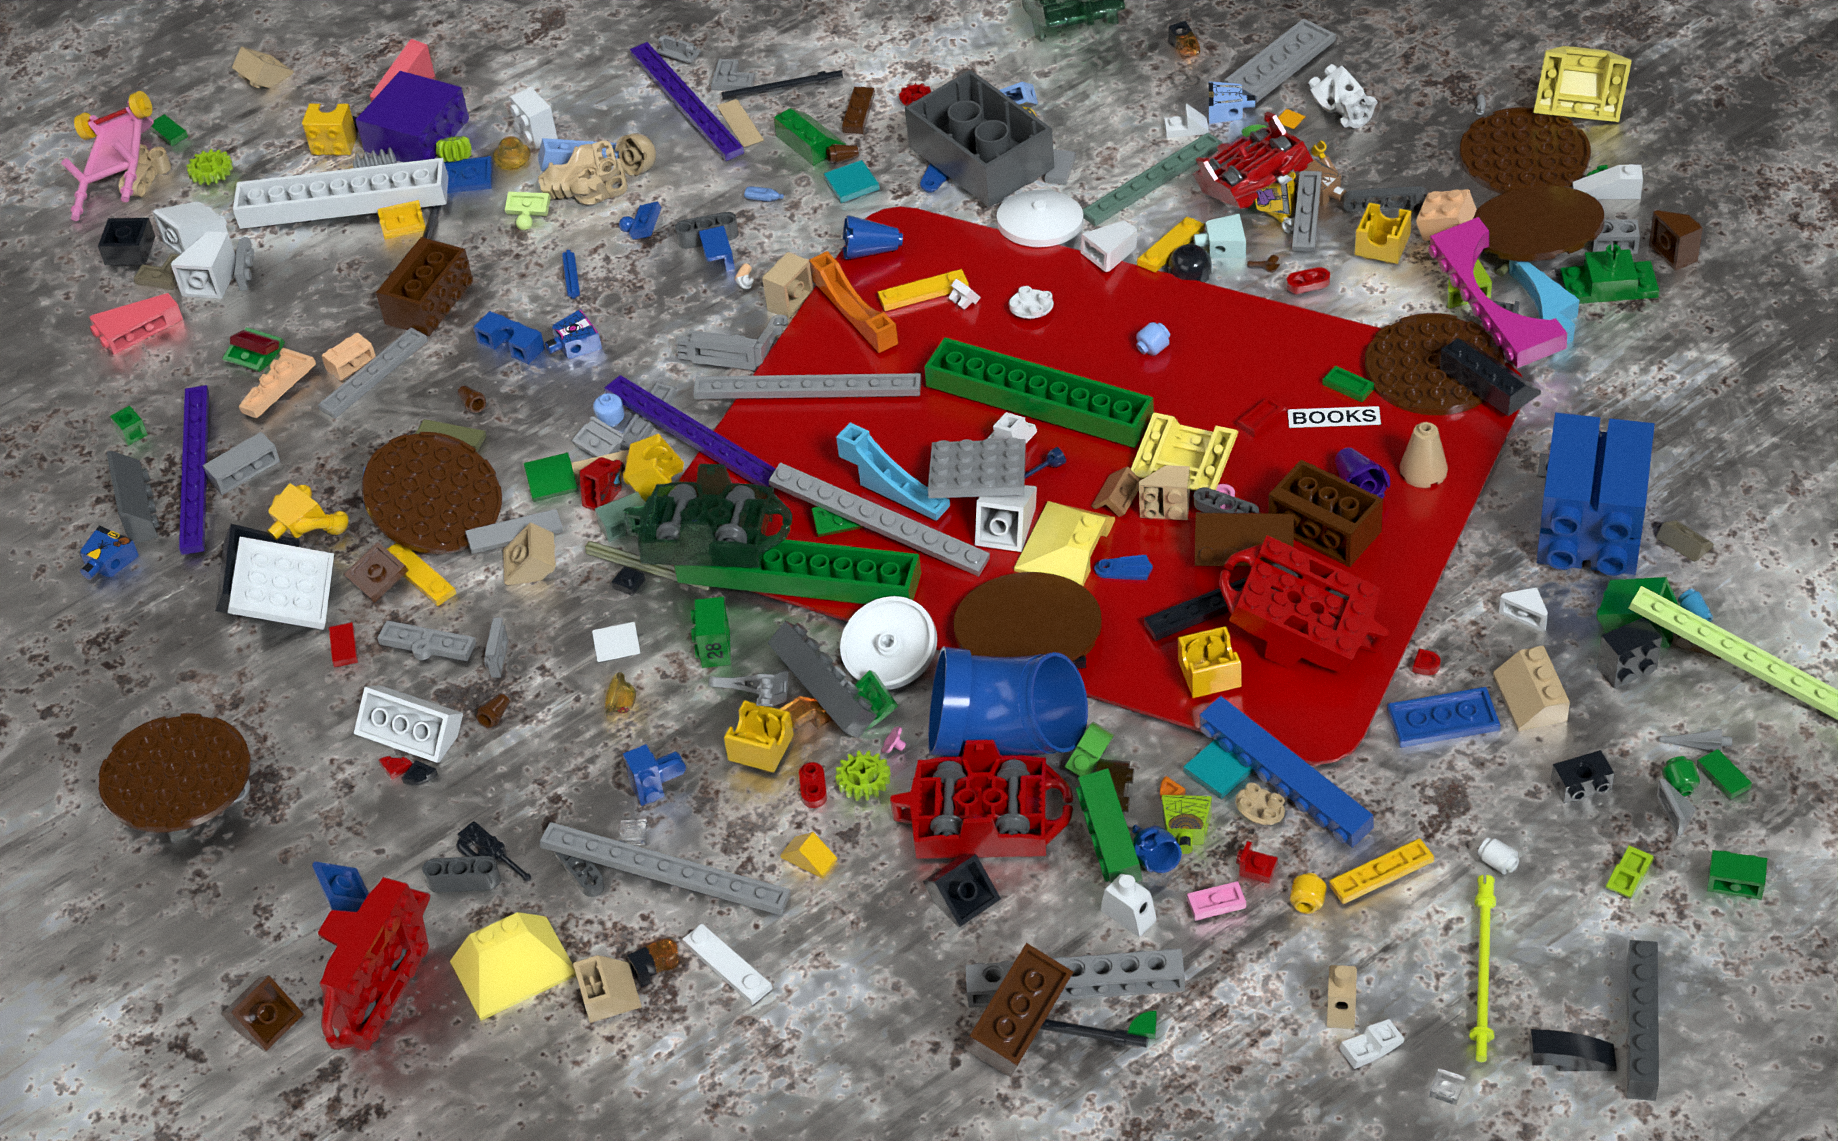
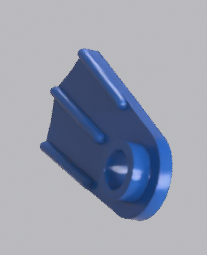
M930 163L920 182V187L927 193L935 192L949 177Z
M1147 555L1103 559L1095 565L1097 576L1110 579L1147 580L1153 569V565L1149 562Z

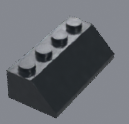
M1457 338L1441 349L1440 369L1507 416H1510L1541 394L1540 389L1473 343Z

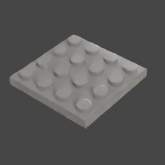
M1009 438L1007 440L986 439L984 441H972L965 439L958 442L946 440L932 442L928 497L954 498L1024 495L1026 440Z

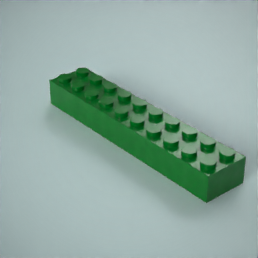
M944 337L925 365L927 387L1134 448L1145 433L1154 412L1153 397Z
M688 528L686 529L688 540L678 551L674 562L678 583L868 604L876 599L892 596L914 600L921 576L919 554L747 535L746 545L738 553L730 555L718 549L715 531Z

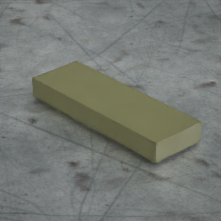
M426 419L423 420L415 433L436 432L450 435L471 445L476 449V452H478L487 437L486 432L483 430Z

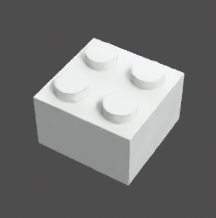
M532 87L510 96V111L515 118L513 125L518 133L521 132L528 144L531 143L535 149L540 148L542 138L558 139L551 107Z

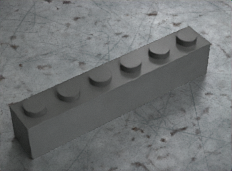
M785 620L768 641V644L842 731L859 738L877 717L871 709L872 704L858 694L859 689L853 683L846 681V674L838 667L833 666V659L825 652L819 650L820 644L806 635L808 631L799 623L794 625Z
M1629 940L1627 953V1099L1656 1101L1659 1085L1658 942Z

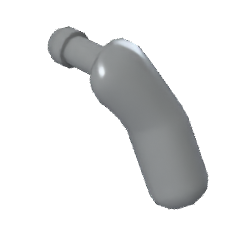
M1480 94L1476 98L1478 105L1475 112L1478 115H1482L1486 107L1485 97Z

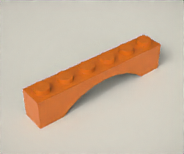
M828 251L809 259L812 281L878 353L898 344L896 324L885 312L872 309L861 299L849 283L839 263Z

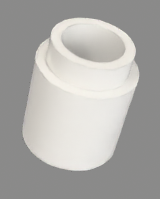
M1486 838L1478 850V856L1481 857L1482 861L1502 874L1513 872L1519 864L1518 852L1498 839Z

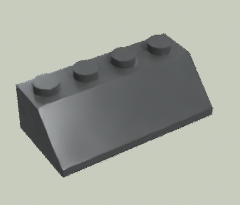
M111 450L107 451L118 514L127 537L132 539L134 544L158 538L156 528L160 527L157 514H153L157 512L154 499H150L154 494L151 484H147L148 481H151L147 468L143 469L138 459Z

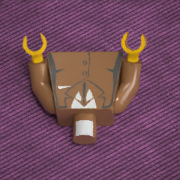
M1320 140L1317 146L1314 144L1311 148V154L1319 157L1320 160L1315 158L1303 171H1322L1319 206L1322 207L1332 198L1340 202L1343 201L1342 197L1346 190L1341 188V175L1334 167L1329 156H1325L1324 151L1327 147L1325 142ZM1293 172L1295 197L1297 199L1300 173L1296 176L1295 172Z

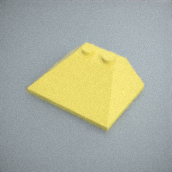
M1561 46L1545 50L1533 112L1619 122L1632 62L1631 59L1607 50Z
M1153 412L1131 470L1140 479H1144L1165 465L1190 466V490L1196 491L1202 487L1216 490L1238 431L1221 426H1216L1214 432L1183 426L1173 416Z
M1048 501L1014 567V571L1019 573L1043 572L1055 574L1084 586L1091 571L1090 557L1100 536H1108L1115 522V517Z
M520 912L469 934L450 960L480 1021L576 976L574 966L547 917Z

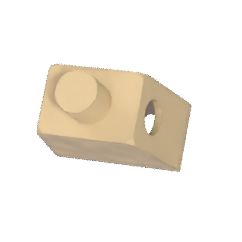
M1329 966L1327 1028L1355 1029L1357 967ZM1337 1002H1345L1346 1009H1338Z

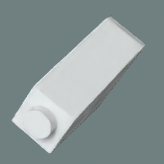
M1123 220L1083 233L1081 237V253L1102 270L1109 272L1136 249L1137 229Z

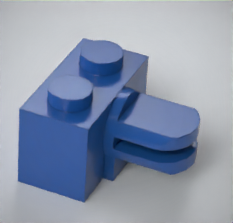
M645 744L623 753L630 785L641 806L665 797L662 783L683 775L686 770V765L677 752L655 759L653 753L650 752Z

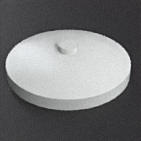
M1032 190L1018 193L1006 199L997 211V227L1002 235L1015 243L1025 246L1048 247L1065 243L1074 238L1083 226V210L1079 203L1073 198L1055 191Z
M896 596L876 599L860 608L845 626L840 643L842 661L856 681H859L871 670L877 674L887 690L905 686L917 679L931 663L937 647L936 627L927 611L911 599Z

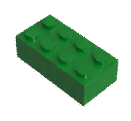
M1109 769L1078 777L1080 786L1076 787V792L1081 810L1084 813L1089 835H1091L1096 857L1099 860L1104 882L1110 881L1111 884L1120 874L1133 876L1135 882L1143 881L1140 864Z

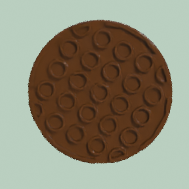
M1530 107L1507 108L1495 111L1493 115L1486 118L1481 117L1470 125L1468 131L1461 138L1459 157L1462 167L1475 182L1500 194L1535 186L1569 188L1574 181L1581 179L1588 169L1591 156L1590 142L1584 131L1578 129L1573 125V121L1564 116L1534 113V108Z
M1535 186L1503 193L1482 204L1476 210L1473 219L1479 217L1489 230V247L1484 248L1483 252L1497 254L1500 259L1511 261H1542L1554 259L1557 254L1564 252L1568 254L1574 253L1584 248V244L1588 241H1594L1602 232L1605 224L1604 209L1596 198L1583 191L1560 186Z
M1423 313L1401 318L1399 322L1391 326L1388 324L1376 333L1375 338L1369 343L1366 350L1365 372L1367 379L1374 383L1376 393L1390 404L1418 414L1449 415L1470 410L1484 403L1485 400L1440 369L1441 349L1455 339L1460 338L1473 343L1503 365H1505V357L1501 346H1497L1493 337L1479 324L1473 321L1466 322L1457 319V316L1450 314Z
M420 432L419 434L412 435L404 434L389 440L387 444L380 449L378 448L371 456L362 479L361 490L364 506L374 524L394 542L422 553L450 554L470 548L465 531L495 524L501 510L502 490L492 465L487 459L484 460L471 445L442 433Z
M1043 572L1014 573L985 582L972 590L962 600L954 617V634L959 648L968 649L971 655L1021 657L1056 652L1065 655L1073 662L1080 656H1086L1092 650L1102 628L1100 607L1094 596L1086 588L1068 578Z
M181 713L178 717L167 719L164 716L136 727L111 748L112 752L107 759L103 760L99 770L98 790L107 811L116 820L130 828L157 833L184 830L214 818L238 798L250 775V753L246 741L240 732L222 719L203 717L197 713Z

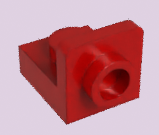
M1247 841L1244 850L1240 849L1236 858V864L1239 865V876L1270 884L1278 864V857L1253 851V842Z

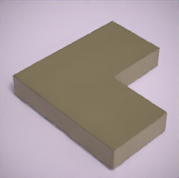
M171 253L162 267L143 264L133 278L135 284L173 290L177 285L171 263L180 255Z

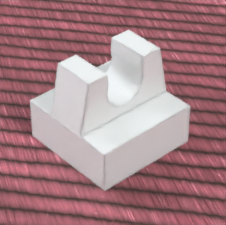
M955 279L951 285L954 289L949 299L956 303L961 298L958 305L964 310L972 302L976 304L981 298L958 279Z

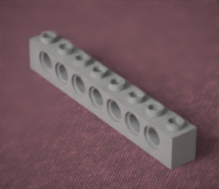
M1167 948L1159 951L1141 950L1132 953L1053 958L1074 971L1057 1001L1185 991L1182 949ZM1015 961L965 965L969 1007L988 1006Z

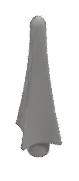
M1722 729L1685 735L1661 736L1658 739L1659 742L1690 746L1712 752L1716 749L1721 751V746L1732 747V736H1722Z

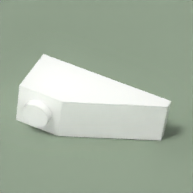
M1633 164L1617 165L1573 182L1572 187L1596 199H1641L1643 184L1642 166Z

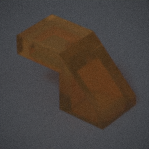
M799 696L780 708L790 712L792 727L795 730L808 721L819 729L833 720L818 701L811 697Z

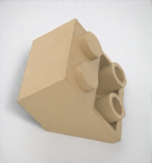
M1165 465L1139 481L1140 518L1188 520L1190 466Z
M597 955L573 963L590 1023L642 1007L628 962Z

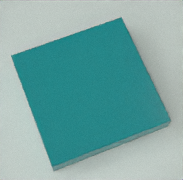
M862 160L824 173L825 181L840 203L880 190L879 183Z
M1213 740L1183 766V772L1221 800L1254 772L1251 766H1243L1234 753L1224 751L1217 740Z

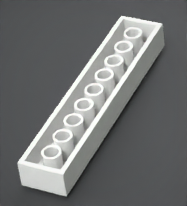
M443 158L237 182L233 212L239 228L242 229L378 213L377 209L419 200L421 207L446 205L448 173Z

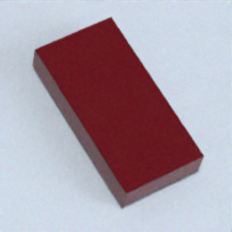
M246 330L230 336V344L264 355L279 349L278 340Z

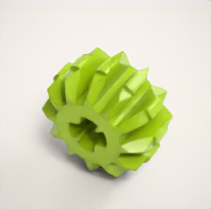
M449 137L440 139L436 143V154L438 158H443L444 162L468 159L471 156V143L467 137Z

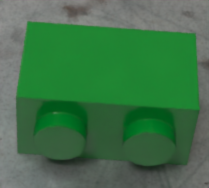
M1712 850L1707 891L1762 900L1768 858Z

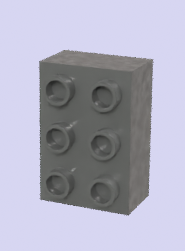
M972 70L965 72L905 107L909 147L988 207L1002 202L1005 197L1025 185L1034 183L1037 178L1054 169L1052 128Z

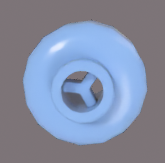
M1151 322L1137 333L1138 343L1136 346L1142 354L1148 353L1151 356H1156L1169 345L1170 333L1163 324Z
M607 393L595 399L593 403L595 418L610 427L616 426L623 420L624 408L619 396Z

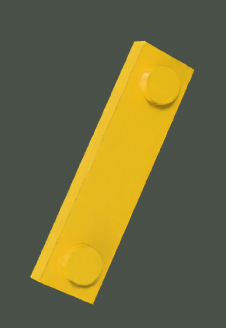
M1190 217L1184 218L1137 259V265L1152 272H1157L1169 261L1170 255L1176 248L1193 241L1194 234H1201L1205 230V224Z
M962 269L878 291V298L884 311L951 294L954 289L951 285L955 279H958L968 287L969 284Z
M398 543L387 548L391 554L408 568L409 571L403 577L436 606L441 605L457 594L455 588L409 548Z
M1418 838L1329 880V887L1341 903L1345 904L1433 863L1434 855L1424 842Z

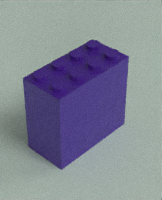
M399 71L355 120L364 152L372 153V150H374L379 155L380 149H383L385 154H387L388 148L391 147L396 161L412 162L435 159L438 156L436 154V143L440 139L456 136L458 131L468 122L469 114L462 87Z

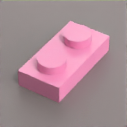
M1238 881L1187 894V901L1195 921L1246 908V900Z

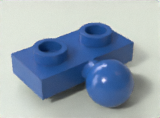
M659 202L640 205L635 219L630 216L622 217L619 221L620 230L629 232L633 240L651 236L662 208Z

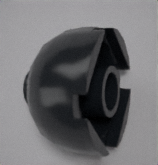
M1181 245L1170 255L1168 273L1182 280L1207 282L1209 275L1212 274L1210 255L1199 245Z

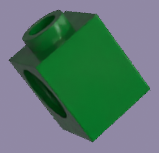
M130 405L110 416L116 432L128 446L148 435L142 419Z

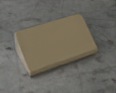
M1677 520L1664 522L1657 534L1658 540L1694 562L1699 560L1714 546L1713 542Z

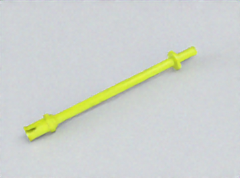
M1484 875L1477 878L1478 895L1475 896V906L1480 909L1477 1027L1470 1030L1469 1037L1471 1040L1476 1041V1061L1485 1062L1487 1060V1043L1494 1039L1495 1034L1492 1029L1488 1028L1491 909L1496 906V897L1494 896L1495 879L1491 875H1486V883H1484Z

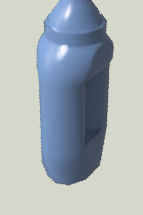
M750 186L746 188L744 197L749 200L772 202L779 198H784V195L779 194L776 190L764 187Z

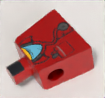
M599 457L579 471L583 507L595 511V508L613 501L622 488L621 473L625 470V465L622 461H612Z

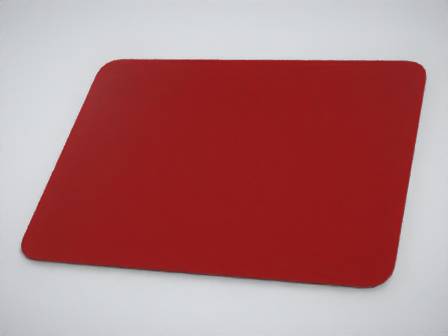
M898 206L882 209L865 219L898 228L899 233L903 234L902 246H898V250L854 259H844L842 248L835 258L849 283L861 299L872 309L885 312L896 324L898 344L878 353L816 285L753 376L921 373L920 396L737 398L714 432L774 468H777L779 463H783L990 553V559L980 576L978 577L866 527L818 537L812 516V508L816 507V505L777 488L768 493L700 451L676 484H688L697 493L698 507L690 514H683L685 529L716 532L723 524H730L733 513L727 509L725 498L734 487L743 485L754 491L757 501L755 511L741 518L740 527L747 535L919 554L921 576L913 601L921 605L934 622L937 632L936 650L941 651L942 647L959 648L954 634V617L958 606L972 590L985 582L1004 575L1019 573L1014 571V567L1022 552L975 546L976 508L979 497L948 498L950 500V507L936 521L860 485L858 465L839 457L836 437L849 423L868 430L874 441L896 464L928 487L932 442L941 440L958 442L965 439L984 441L994 432L993 426L1006 412L1025 417V421L1035 424L1037 429L1036 434L1026 443L1025 473L1044 463L1047 453L1055 447L1060 448L1063 452L1066 463L1057 468L1048 465L1025 479V485L1036 486L1037 492L1036 509L1024 547L1048 501L1115 517V522L1108 536H1100L1090 557L1091 571L1083 586L1098 602L1102 619L1101 633L1095 641V646L1086 655V668L1078 669L1087 697L1202 732L1200 729V714L1222 696L1306 763L1316 766L1337 762L1352 754L1363 741L1521 408L1507 416L1485 401L1477 407L1460 413L1424 415L1406 411L1390 404L1378 395L1375 390L1363 402H1360L1324 386L1323 378L1334 366H1338L1367 379L1365 372L1366 350L1369 343L1375 338L1376 333L1382 328L1197 280H1182L1170 273L1162 271L1152 272L1138 265L1123 261L1109 272H1105L1085 257L1081 250L1061 245L1048 247L1025 246L1007 239L999 229L918 208ZM962 269L969 288L981 297L976 304L972 302L965 310L958 305L961 298L954 303L949 299L950 294L884 311L878 298V291ZM1029 286L1035 290L1051 292L1053 308L1042 317L1028 319L1013 314L1009 309V301L1019 292L1020 287ZM1151 322L1163 324L1170 333L1169 345L1156 356H1151L1148 353L1144 355L1136 346L1138 343L1137 333ZM944 337L1153 397L1154 413L1173 416L1183 426L1214 432L1216 426L1235 429L1238 431V435L1218 485L1227 484L1233 487L1235 497L1255 504L1259 508V513H1268L1269 493L1300 460L1313 464L1339 477L1335 463L1336 455L1344 448L1355 449L1382 466L1390 476V487L1386 488L1385 496L1383 497L1381 533L1351 567L1295 540L1293 547L1380 587L1373 620L1389 630L1388 637L1378 652L1359 648L1344 674L1321 667L1304 658H1301L1291 668H1286L1265 658L1267 641L1248 633L1230 622V612L1155 641L1144 625V618L1220 588V574L1222 570H1227L1224 566H1195L1196 512H1203L1194 506L1195 491L1190 490L1188 520L1140 518L1139 491L1125 515L1118 517L1107 505L1094 509L1092 504L1109 475L1127 466L1131 469L1145 433L1134 448L927 387L925 365ZM1505 362L1506 367L1522 377V374L1511 364ZM1269 396L1285 406L1286 413L1254 438L1238 428L1237 421ZM1379 406L1381 425L1289 428V409ZM1423 422L1432 423L1438 428L1448 466L1447 476L1440 484L1438 482L1433 483L1428 488L1412 486L1400 474V463L1416 425ZM648 545L658 560L674 565L678 551L670 553L662 550L659 545ZM1147 555L1149 562L1153 565L1147 580L1101 578L1095 573L1096 563L1103 559ZM1235 566L1233 570H1227L1231 573L1229 583L1247 577L1251 566ZM751 591L847 622L860 608L866 605ZM1226 626L1230 635L1232 652H1237L1241 661V687L1193 698L1178 661V637Z

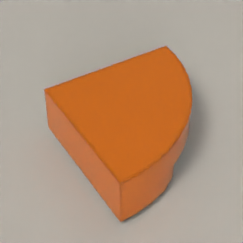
M1165 776L1160 787L1161 802L1162 795H1186L1185 788Z

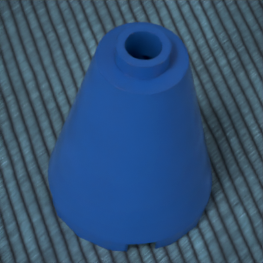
M846 216L843 226V240L845 241V246H847L843 247L844 259H854L898 250V246H902L903 234L899 233L898 228L854 216Z

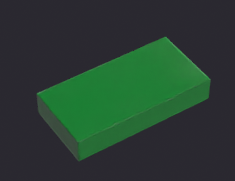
M165 114L155 119L153 125L149 128L170 146H174L188 137L187 131Z
M1334 366L1323 378L1324 386L1360 402H1363L1374 390L1373 382L1338 366Z
M1719 749L1697 760L1696 766L1730 800L1751 789L1752 782Z

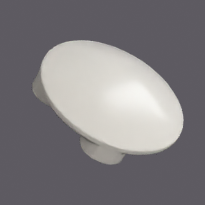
M1029 286L1020 287L1019 292L1009 301V309L1013 314L1028 319L1042 317L1053 308L1051 292L1035 290Z

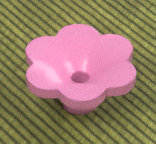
M900 726L894 727L886 737L881 750L882 753H890L893 747L899 751L904 749L906 743L899 739L902 732Z

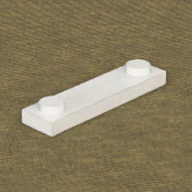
M700 924L682 939L685 947L752 1006L772 990V984L703 924Z

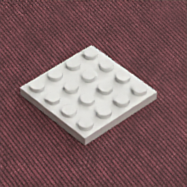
M240 537L228 613L324 630L334 553Z

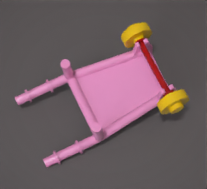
M137 91L130 94L129 101H127L128 107L104 117L97 118L95 115L91 116L89 113L84 112L74 118L76 132L82 139L90 140L95 137L96 139L83 173L68 158L61 162L80 182L78 190L74 194L76 198L75 203L71 207V219L73 221H79L80 215L83 214L84 209L82 207L84 200L87 199L86 191L90 183L127 170L124 173V186L120 190L122 194L121 201L129 202L130 196L133 195L132 186L133 182L137 179L136 169L139 159L141 133L148 130L154 123V120L150 117L152 114V104L144 92Z

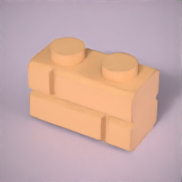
M358 332L322 354L326 370L339 381L358 371L376 357L372 344Z

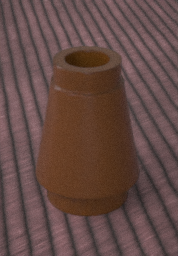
M832 144L826 150L828 162L834 163V165L859 157L857 145Z
M461 386L458 389V396L469 412L478 413L485 408L486 400L481 392L468 386Z
M500 693L482 705L476 715L478 722L486 728L496 726L510 704L509 698L505 694Z

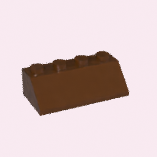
M1196 512L1195 566H1224L1232 554L1262 544L1266 535L1293 547L1294 513ZM1261 556L1260 560L1273 564L1272 561ZM1239 562V563H1237L1235 566H1250V565H1249L1248 563H1245V562Z

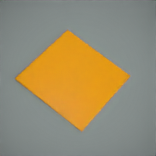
M1286 109L1278 119L1282 125L1295 129L1306 116Z

